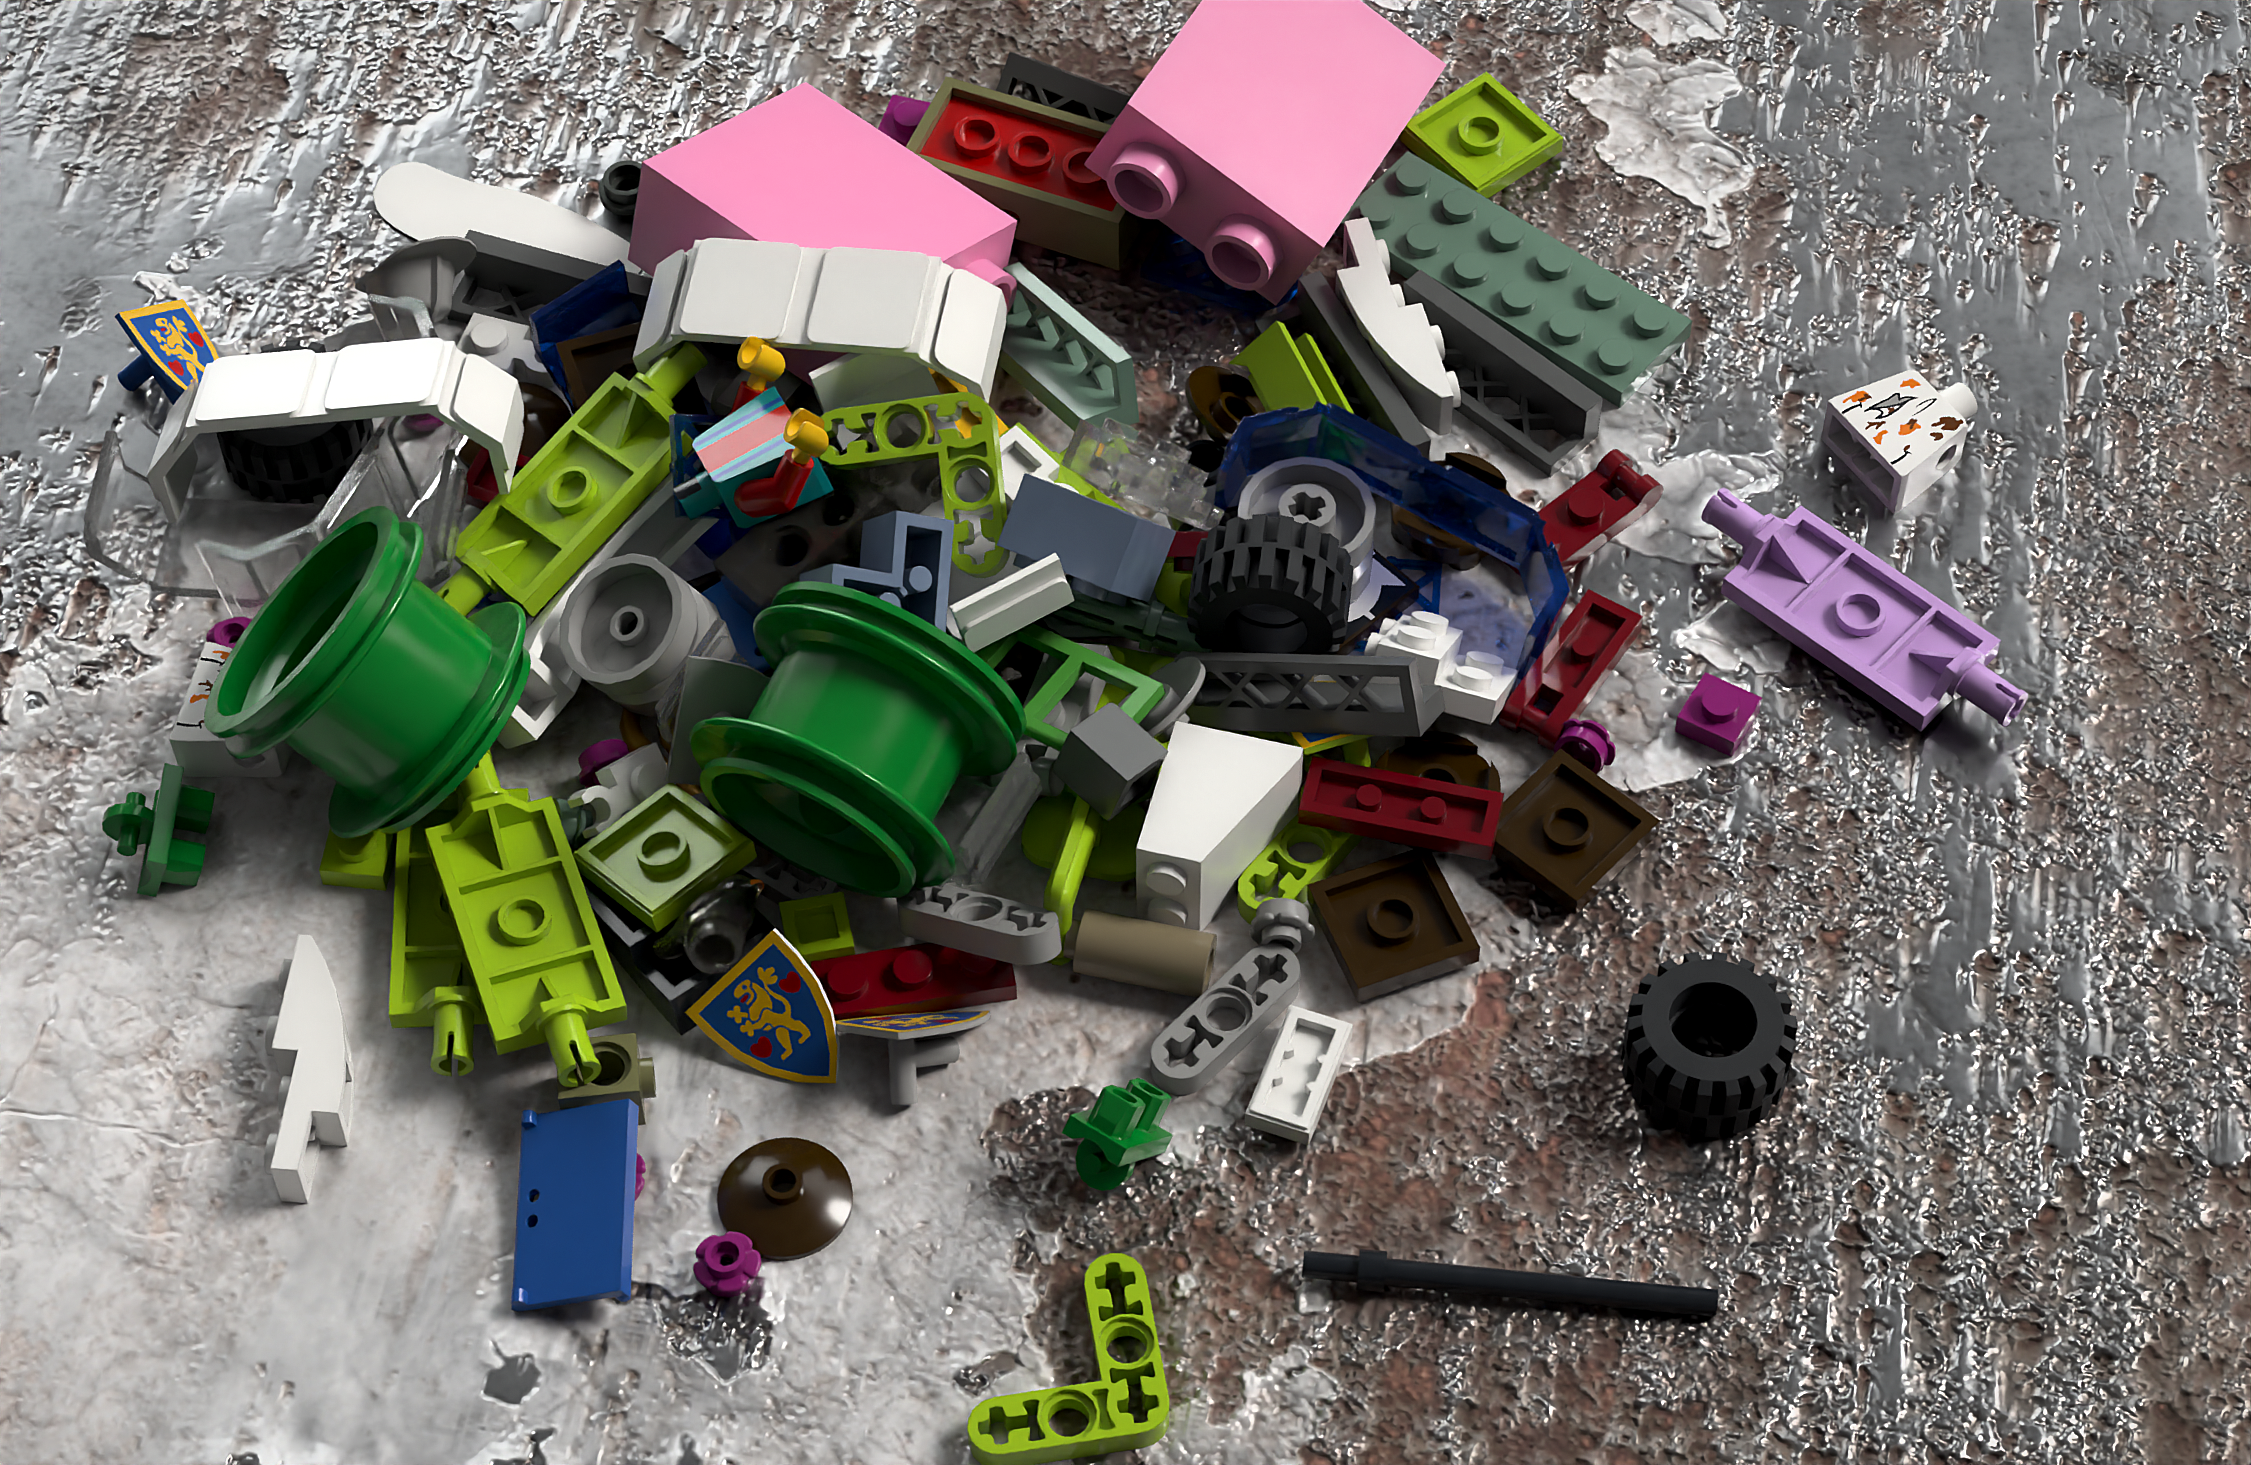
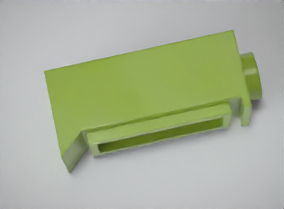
M1276 320L1228 363L1251 373L1248 379L1291 458L1311 457L1329 459L1346 468H1350L1354 459L1371 445L1311 335L1304 333L1293 342L1284 323Z

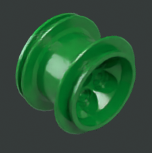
M385 506L368 508L344 522L322 540L283 580L252 619L230 652L210 691L204 712L205 727L218 738L225 739L226 749L234 758L246 759L258 756L284 741L335 780L336 784L332 792L328 811L329 825L335 835L345 839L360 837L376 829L384 834L402 831L422 819L446 799L469 775L501 733L523 693L531 665L530 654L523 647L526 634V617L523 609L516 603L502 602L488 606L466 618L415 577L424 549L422 528L412 521L399 522L396 514Z
M814 581L787 584L777 592L771 607L762 610L757 615L753 624L756 644L767 663L775 672L747 720L732 717L705 719L698 722L689 734V744L693 756L703 770L700 775V785L705 796L727 821L752 841L794 867L819 879L821 876L837 883L838 887L874 897L898 898L908 894L912 887L926 888L946 883L955 872V859L949 844L933 824V821L958 775L991 776L1005 772L1012 767L1017 757L1016 744L1022 737L1027 724L1022 704L1009 685L980 657L956 639L920 617L880 598L835 584Z

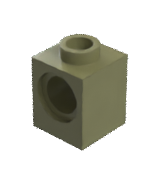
M636 1033L589 1037L595 1056L600 1062L601 1073L596 1079L584 1085L576 1062L574 1073L578 1087H565L561 1085L557 1076L560 1110L630 1099L639 1106L638 1125H645L644 1099L656 1097L653 1057L640 1058ZM603 1079H619L616 1083L608 1086L595 1085Z

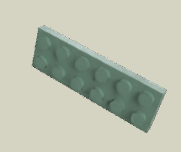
M1409 151L1400 157L1356 199L1335 230V235L1344 240L1345 221L1368 217L1375 240L1384 239L1387 245L1390 268L1407 279L1417 271L1422 270L1590 390L1619 408L1690 337L1692 320Z

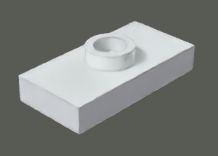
M1289 1005L1246 1110L1245 1125L1309 1145L1351 1041L1353 1024Z

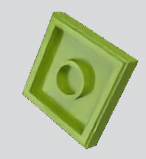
M1487 72L1411 118L1399 135V140L1420 159L1487 199L1562 152L1563 137Z
M667 783L575 851L573 857L580 874L655 932H659L753 861L757 854L752 840L676 784Z

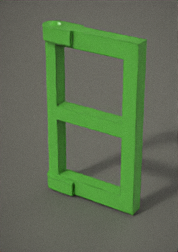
M1030 623L975 652L978 657L994 669L1018 641H1021L1064 662L1023 708L1027 720L1026 729L1023 734L1059 752L1068 733L1043 722V720L1085 672L1131 693L1132 695L1120 709L1138 725L1165 694L1162 683L1034 623Z

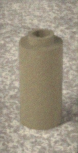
M1087 908L1082 920L1072 919V926L1066 933L1064 957L1074 959V973L1199 998L1208 990L1216 954L1217 935Z

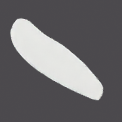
M405 162L391 166L380 177L373 191L376 209L380 215L393 227L418 241L439 236L465 238L468 230H473L639 274L641 268L628 260L630 247L628 241L578 213L530 194L472 182L418 162Z

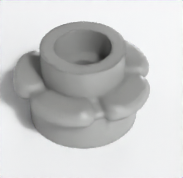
M1274 898L1262 902L1257 907L1256 917L1251 922L1250 936L1259 945L1268 943L1279 944L1295 954L1300 950L1302 942L1308 943L1313 939L1315 929L1312 924L1308 923L1309 911L1304 904L1293 899Z

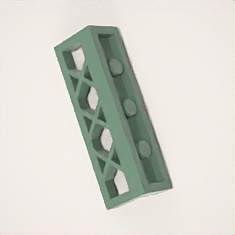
M1019 262L1004 267L1003 270L1016 279L1017 292L1013 305L1006 316V325L997 364L1084 441L1140 422L1132 357Z

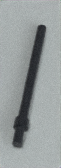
M1360 1249L1359 1255L1304 1250L1302 1278L1356 1283V1290L1384 1293V1286L1708 1317H1716L1718 1289L1387 1258V1251Z

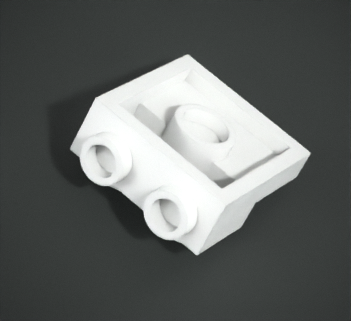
M1415 611L1411 613V616L1403 614L1398 621L1385 618L1379 634L1371 633L1364 656L1416 657L1421 685L1442 686L1445 704L1444 713L1491 725L1514 691L1519 670L1504 667V660L1490 653L1470 651L1466 656L1458 654L1464 630L1449 627L1448 619L1430 612ZM1374 676L1369 681V683L1400 684L1399 677Z

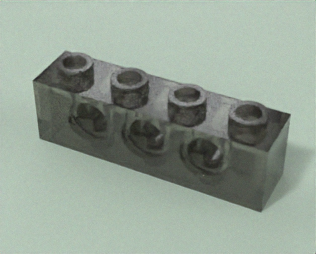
M912 414L897 416L888 428L889 441L896 448L912 446L918 440L921 433L920 422ZM873 424L870 427L872 432L863 433L854 441L868 440L873 444L872 452H878L879 447L874 437ZM935 431L934 444H939L942 440ZM845 448L840 454H847V449ZM939 458L851 470L837 469L829 464L825 465L823 470L834 489L833 491L795 507L788 513L779 514L758 523L712 563L729 596L756 619L762 610L771 607L777 592L787 584L799 582L800 574L830 564L859 568L864 521L896 510L920 514L933 502L943 499Z

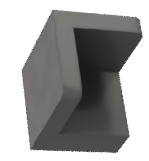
M1107 703L1070 730L1053 765V772L1104 819L1109 821L1149 791L1169 751L1116 704Z

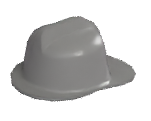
M439 236L420 240L402 247L386 258L370 273L355 281V289L367 293L374 316L380 323L387 325L392 338L398 341L406 340L424 332L432 323L438 322L449 315L452 306L454 277L476 257V245L470 239L458 236Z

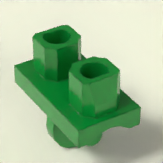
M164 764L160 788L155 792L152 810L145 807V795L139 792H130L126 796L125 803L112 805L104 812L102 830L107 836L118 841L117 852L119 854L133 856L136 854L137 846L145 844L137 894L156 897L161 881L196 886L200 877L206 845L172 838L173 828L206 834L212 814L215 793L181 784L184 767Z
M1136 1078L1129 1080L1126 1089L1114 1085L1103 1087L1093 1109L1070 1115L1062 1134L1071 1139L1084 1138L1078 1146L1075 1156L1076 1169L1081 1179L1091 1188L1100 1191L1113 1190L1128 1181L1133 1173L1136 1161L1165 1153L1173 1135L1159 1127V1124L1172 1097L1147 1081Z

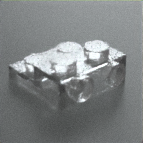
M1110 417L1105 418L1102 426L1080 418L1061 465L1109 493L1205 531H1209L1219 525L1224 510L1204 500L1208 489L1203 486L1209 473L1188 463L1192 454L1190 450L1159 437L1154 447L1140 443L1137 439L1141 431Z

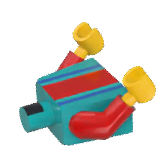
M755 336L745 339L738 351L737 362L739 367L750 372L751 375L748 381H741L731 412L723 420L696 437L692 443L705 471L673 488L690 521L724 503L737 527L746 529L779 514L788 513L793 508L834 490L817 458L827 450L829 445L823 419L804 408H799L791 414L774 386L769 389L765 387L767 381H775L782 375L785 369V360L779 351L772 348L770 343Z

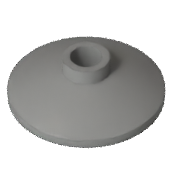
M1181 658L1177 662L1173 661L1149 676V678L1163 684L1165 694L1139 725L1160 743L1170 741L1176 721L1189 722V717L1185 711L1197 696L1206 673L1204 665L1198 658ZM1129 693L1118 704V707L1120 708L1132 694Z

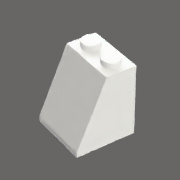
M1176 721L1167 748L1169 752L1164 758L1136 847L1137 918L1203 931L1238 894V880L1243 871L1298 814L1301 802L1303 748Z

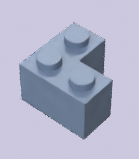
M1025 473L997 545L1017 553L1013 565L1021 569L1056 553L1064 573L1073 576L1070 583L1071 589L1098 600H1106L1124 607L1128 596L1149 602L1176 531Z
M898 510L863 522L859 568L830 564L800 574L799 582H824L864 592L896 605L946 633L954 521Z

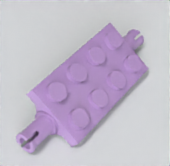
M1726 488L1719 489L1717 496L1713 495L1707 502L1702 512V521L1708 525L1711 524L1743 546L1742 551L1744 555L1740 563L1723 578L1721 594L1909 724L1922 731L1953 699L1960 698L1961 696L1996 719L1997 723L2003 727L2008 726L2011 723V718L2015 719L2026 703L2028 693L2022 689L2019 690L1986 667L1997 656L2001 642L2000 639L1800 505L1786 519L1775 517L1771 513L1763 516L1733 496Z

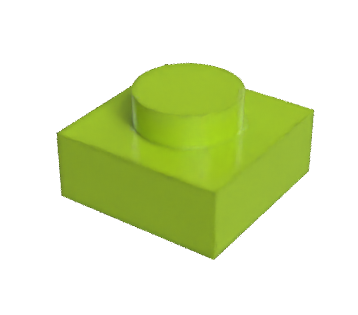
M330 829L319 868L322 884L386 891L396 854L397 832L384 834L376 829L360 837L345 839L338 837Z
M844 892L779 903L784 937L801 954L810 968L811 961L855 954Z

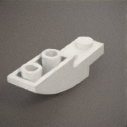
M1368 217L1345 221L1343 262L1346 269L1336 270L1335 294L1418 421L1437 435L1451 433L1453 408L1460 407L1461 394L1455 372H1446L1442 363L1445 358V348L1441 330L1438 325H1429L1422 303L1405 306L1400 285L1390 284L1388 274H1390V258L1384 239L1375 240Z
M298 934L293 959H284L280 969L279 995L283 1001L279 1016H271L266 1028V1053L268 1056H274L281 1077L278 1110L282 1116L279 1133L270 1134L267 1139L264 1168L266 1174L273 1175L281 1201L308 1203L321 1145L348 1147L354 1106V1071L346 1023L326 961L311 935Z

